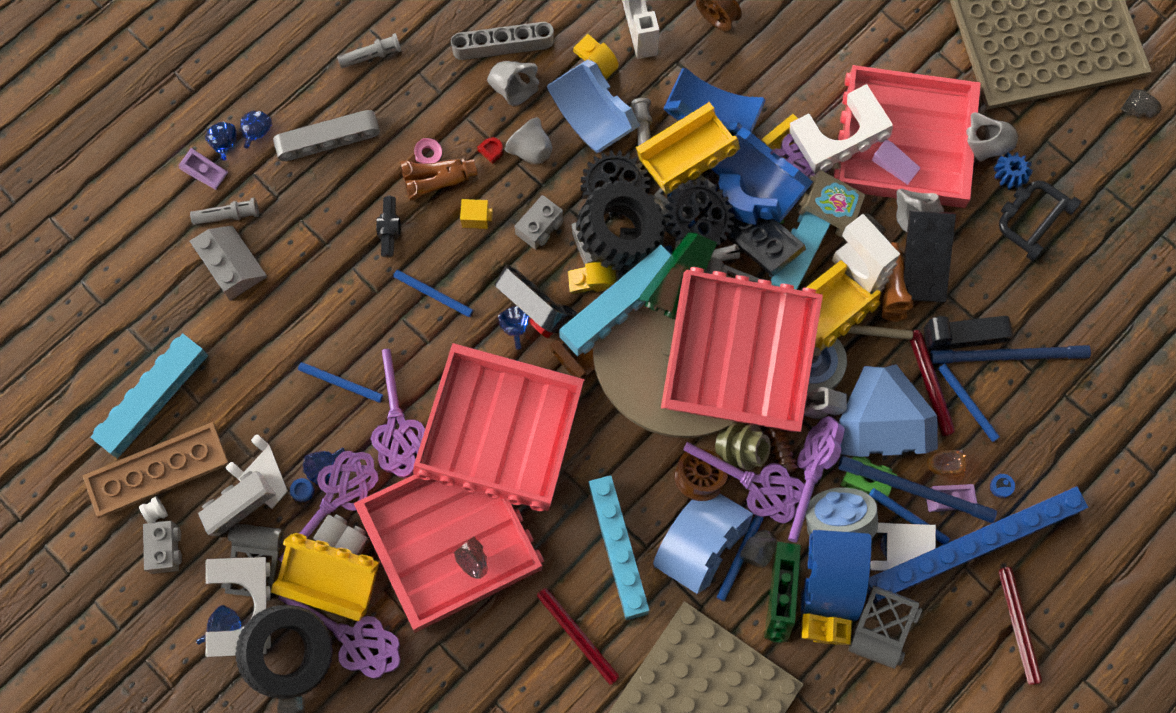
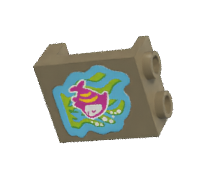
M820 170L814 176L811 175L809 177L813 183L801 196L798 202L800 205L798 213L803 215L805 212H810L836 226L835 234L843 238L842 235L845 227L857 219L865 194Z

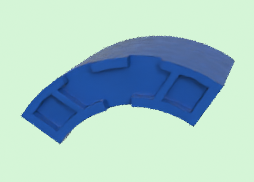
M682 68L663 109L680 121L710 102L714 107L715 115L730 134L734 136L741 127L752 133L766 100L763 97H747L721 90L701 80L687 68Z
M741 127L735 135L738 138L740 150L733 156L720 161L711 170L719 176L720 173L741 175L745 187L744 193L751 197L778 199L781 215L779 220H775L780 223L813 181L773 152L771 155L770 153L773 151L750 131Z
M826 530L812 531L809 536L808 569H812L810 578H806L801 593V617H803V614H814L851 621L859 619L864 607L871 562L870 534Z

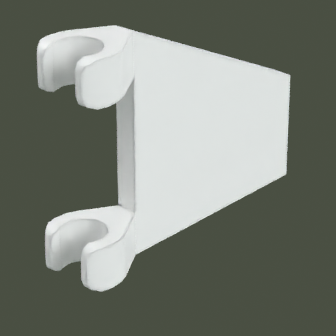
M255 435L251 441L263 452L244 472L233 462L229 463L226 469L240 482V478L247 472H260L276 493L275 496L265 502L273 509L287 494L288 490L270 445L259 435Z
M878 523L876 533H887V561H871L870 569L885 571L935 549L936 525Z

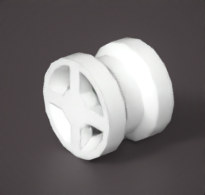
M157 497L152 498L150 503L139 506L147 523H156L157 519L168 516L163 504Z

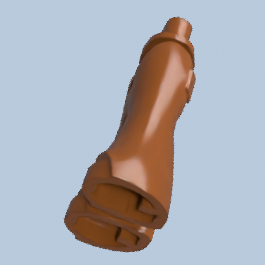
M464 158L461 160L452 159L435 163L400 161L409 201L418 199L440 188L458 185L463 181L469 180V177L478 175L474 159L464 161Z
M893 242L891 245L900 255L896 261L898 265L892 270L893 274L886 283L882 317L889 321L899 322L907 318V310L913 308V300L904 282L903 252L899 250V244Z

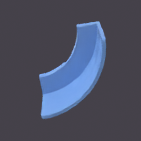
M587 59L547 85L549 93L568 123L579 137L596 153L601 152L640 126L632 108L626 105L618 96L613 97L608 91L610 85L605 80L597 64Z
M722 494L708 501L692 499L676 518L664 537L653 565L698 594L710 586L713 576L722 561L719 556L725 548L731 549L747 533L753 513Z

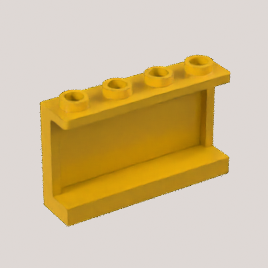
M708 102L636 147L640 161L664 193L668 195L678 188L680 184H685L689 180H695L701 173L714 168L720 161L736 154L740 150L738 138L730 134L715 115L714 107Z
M841 260L806 287L815 289L817 294L823 295L815 347L821 351L826 347L830 348L840 335H846L852 325L855 323L859 324L869 311L874 312L880 305L879 298L881 292L876 290L871 294L845 274L847 264Z
M299 533L291 534L284 540L283 545L286 548L278 580L273 583L271 593L356 621H360L366 615L380 562L374 561L368 555L359 556L353 554L346 548L331 547L324 541L309 540L305 535Z

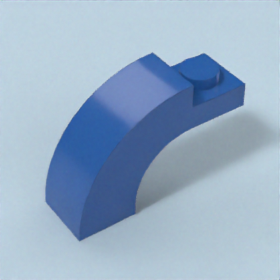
M720 173L719 187L720 190H723L722 197L729 198L725 203L726 205H732V208L728 211L733 213L736 219L756 225L758 218L766 220L780 219L781 209L778 199L751 197L744 193L745 187L741 175Z

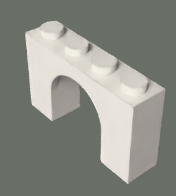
M622 0L637 59L656 56L658 54L659 27L655 11H647L645 0Z
M867 84L847 95V105L860 125L859 130L852 137L845 140L827 138L820 132L810 114L790 123V134L815 174L820 170L824 172L829 170L833 164L839 161H847L853 154L859 151L864 152L871 145L877 142H884L892 135L893 124Z
M862 214L845 227L842 236L848 243L835 252L832 261L836 264L841 260L847 264L845 274L869 293L873 294L876 290L882 292L885 289L884 285L893 274L892 270L898 265L896 261L900 253Z
M266 557L206 560V584L235 583L245 587L252 595L254 601L252 617L266 609V601H270V586H266V577H270V563H266ZM244 626L234 631L206 632V657L235 655L237 640H239L238 636L241 634ZM270 635L264 644L263 654H266V649H270Z

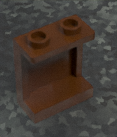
M555 340L550 344L552 354L572 376L585 380L596 371L593 348L585 354L582 352L577 356L563 340L560 342Z

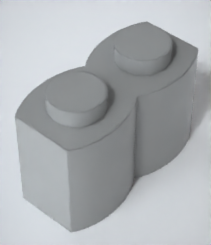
M826 387L817 388L811 393L807 392L804 416L822 419L828 414L840 415L847 410L845 393Z
M337 514L334 517L328 515L313 538L315 541L327 542L329 546L334 548L349 549L351 553L359 556L369 542V539L366 537V531L358 526H355L354 529L347 526L346 523L348 521Z

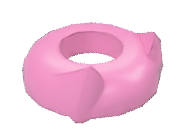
M421 139L414 149L416 161L420 163L438 162L442 156L440 144L433 139ZM430 148L433 150L434 155L431 158H426L422 155V150Z

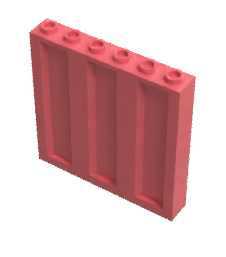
M853 65L851 72L846 73L845 86H848V91L844 92L842 104L846 105V108L841 113L840 123L844 125L843 130L839 131L838 140L848 139L859 130L860 125L847 105V95L867 84L893 124L892 135L887 140L896 145L920 167V170L907 185L872 161L874 154L883 144V142H877L871 145L868 150L853 154L847 161H839V167L835 169L833 177L867 195L897 199V190L905 189L917 193H935L939 196L941 205L966 208L971 197L974 154L967 142L966 130L971 127V114L974 112L978 113L981 83Z
M691 267L690 270L683 272L661 409L801 432L823 295L817 294L816 290L811 288H803L802 291L795 290L794 286L789 284H780V287L771 285L772 282L767 280H758V283L751 282L749 277L736 275L735 278L726 277L727 273L718 271L708 274L704 273V269Z
M452 343L414 463L413 474L422 480H437L444 486L451 487L455 485L462 487L466 492L475 493L477 491L484 493L485 496L492 499H506L513 505H528L535 511H549L584 379Z
M412 475L354 503L414 633L542 570L541 563L544 562L543 557L538 549L534 551L531 542L534 541L528 529L524 530L520 523L523 521L518 508L514 510L511 503L506 499H492L485 496L484 493L477 491L470 493L464 491L462 487L455 485L451 487L444 486L437 480H422L417 475Z

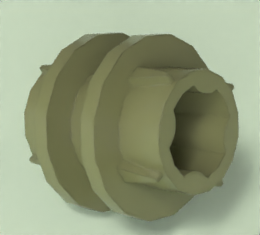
M735 422L728 428L720 431L715 444L716 453L723 458L724 462L736 468L740 467L743 470H752L756 466H762L769 457L771 447L769 437L762 434L761 429L757 425L746 426L740 422Z

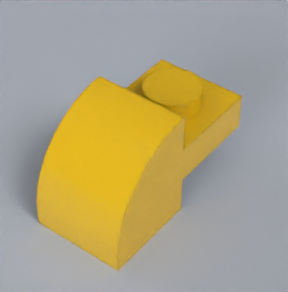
M589 34L573 48L574 53L584 61L588 59L595 62L605 80L619 68L617 58L605 43H598Z
M601 262L587 263L584 268L568 271L569 288L572 294L595 290L596 292L605 291L617 282L616 270H613L612 266L607 268L601 266Z
M803 614L802 638L813 640L816 643L850 645L852 621L837 617Z

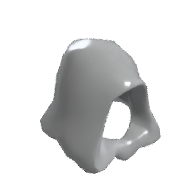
M499 62L490 71L487 82L506 99L508 104L518 106L539 90V80L535 77L538 68L534 63ZM518 73L527 74L530 82L526 84L521 80Z
M977 112L971 114V127L966 130L967 142L978 162H982L989 157L1004 155L1016 147L1018 134L1012 125L988 118ZM982 125L985 127L984 141H980L976 135L977 129Z
M536 117L525 123L508 139L504 150L519 156L531 164H540L550 157L552 144L541 126V120Z
M898 189L896 192L898 205L896 218L902 230L906 232L909 210L944 212L939 196L935 193H917L905 189Z

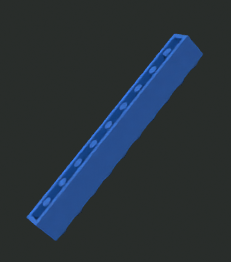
M1074 487L870 577L867 594L868 596L870 595L873 585L895 594L900 593L1072 517L1087 509L1088 506L1078 487ZM876 593L873 603L882 601L886 597Z

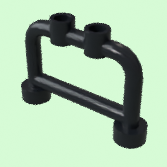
M1038 180L1031 182L1026 188L1023 186L1018 188L1013 195L1016 198L1013 203L1008 201L1000 211L1003 215L999 220V229L1006 238L1028 253L1026 257L1034 262L1044 249L1037 242L1063 211L1072 215L1082 201L1077 197L1070 199L1047 182ZM1041 189L1058 200L1059 203L1026 241L1008 227V222L1029 199L1031 194L1035 190Z

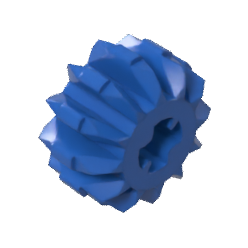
M1017 151L1013 156L1008 152L1004 157H999L997 164L994 166V171L997 172L995 179H1001L1000 186L1006 183L1008 189L1012 188L1013 185L1018 189L1022 184L1025 185L1029 181L1033 170L1030 169L1031 162H1025L1026 155L1019 157Z

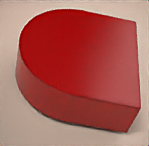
M494 137L486 139L477 147L478 151L492 164L503 154L502 142Z
M532 318L529 320V323L544 337L550 338L553 335L552 332L546 331L539 326Z

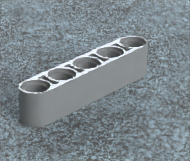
M547 22L461 32L451 38L453 55L459 60L550 48L554 43L553 27Z
M365 110L278 134L273 138L278 159L280 161H289L373 138L380 133L375 112Z

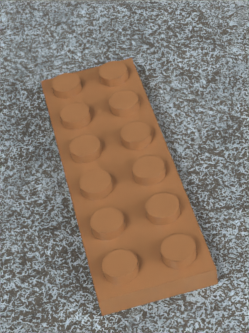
M211 422L85 474L83 479L96 517L101 519L228 466L229 461L216 426Z

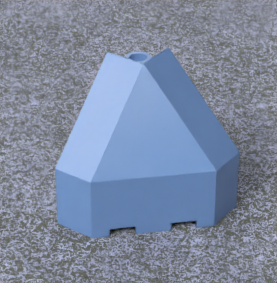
M897 365L884 368L864 366L847 403V410L840 418V424L845 429L842 443L840 444L841 454L864 457L869 456V453L902 455V452L915 451L916 454L937 450V415Z

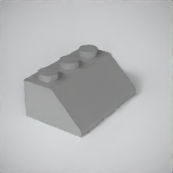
M233 226L208 229L190 240V243L230 301L267 277Z
M247 472L240 478V483L236 486H228L221 492V497L217 500L211 499L202 506L203 510L198 514L208 535L221 536L276 495L260 472Z

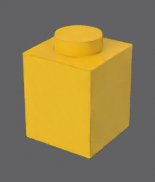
M462 199L460 214L462 228L488 229V222L493 219V208H489L488 200Z

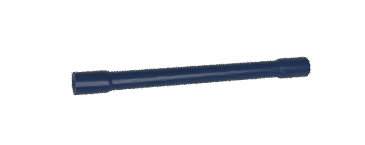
M1075 345L1067 347L994 350H934L930 353V359L932 364L1056 358L1088 359L1091 356V349L1089 345Z
M845 456L841 457L838 464V469L869 478L968 513L973 517L990 523L995 521L997 510L978 503H972L889 474Z

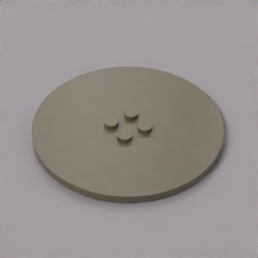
M644 305L637 311L633 309L627 314L628 318L622 324H615L611 328L608 336L604 339L599 338L594 342V365L603 391L618 411L636 425L659 435L676 438H696L720 432L736 422L661 409L675 326L674 319L664 316L665 311L658 309L656 312L649 308H644Z

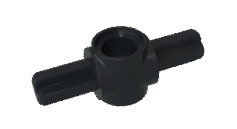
M391 195L383 198V213L377 217L376 221L377 236L381 239V256L385 258L394 256V241L401 234L400 217L396 215V197Z

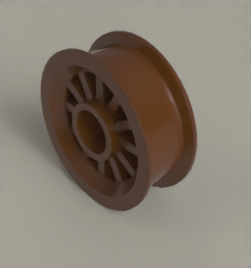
M696 0V6L707 22L719 30L729 31L732 27V22L742 17V10L736 0Z
M700 448V449L706 451L707 453H709V454H711V455H713V456H715V457H717V458L723 460V459H722L718 454H716L715 452H713V451H711V450H708V449ZM688 452L681 456L674 474L676 486L681 493L696 501H708L716 498L721 493L728 477L726 472Z

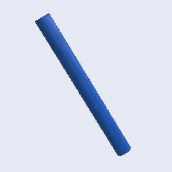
M399 270L395 271L393 277L469 318L473 314V309Z
M303 362L298 367V370L376 402L380 403L383 399V394Z
M943 364L938 370L992 442L997 440L1000 436L947 365Z
M873 488L870 491L869 495L911 524L930 525L877 489ZM936 529L935 540L943 545L947 544L950 538Z
M754 516L717 594V599L725 602L764 519L763 517Z

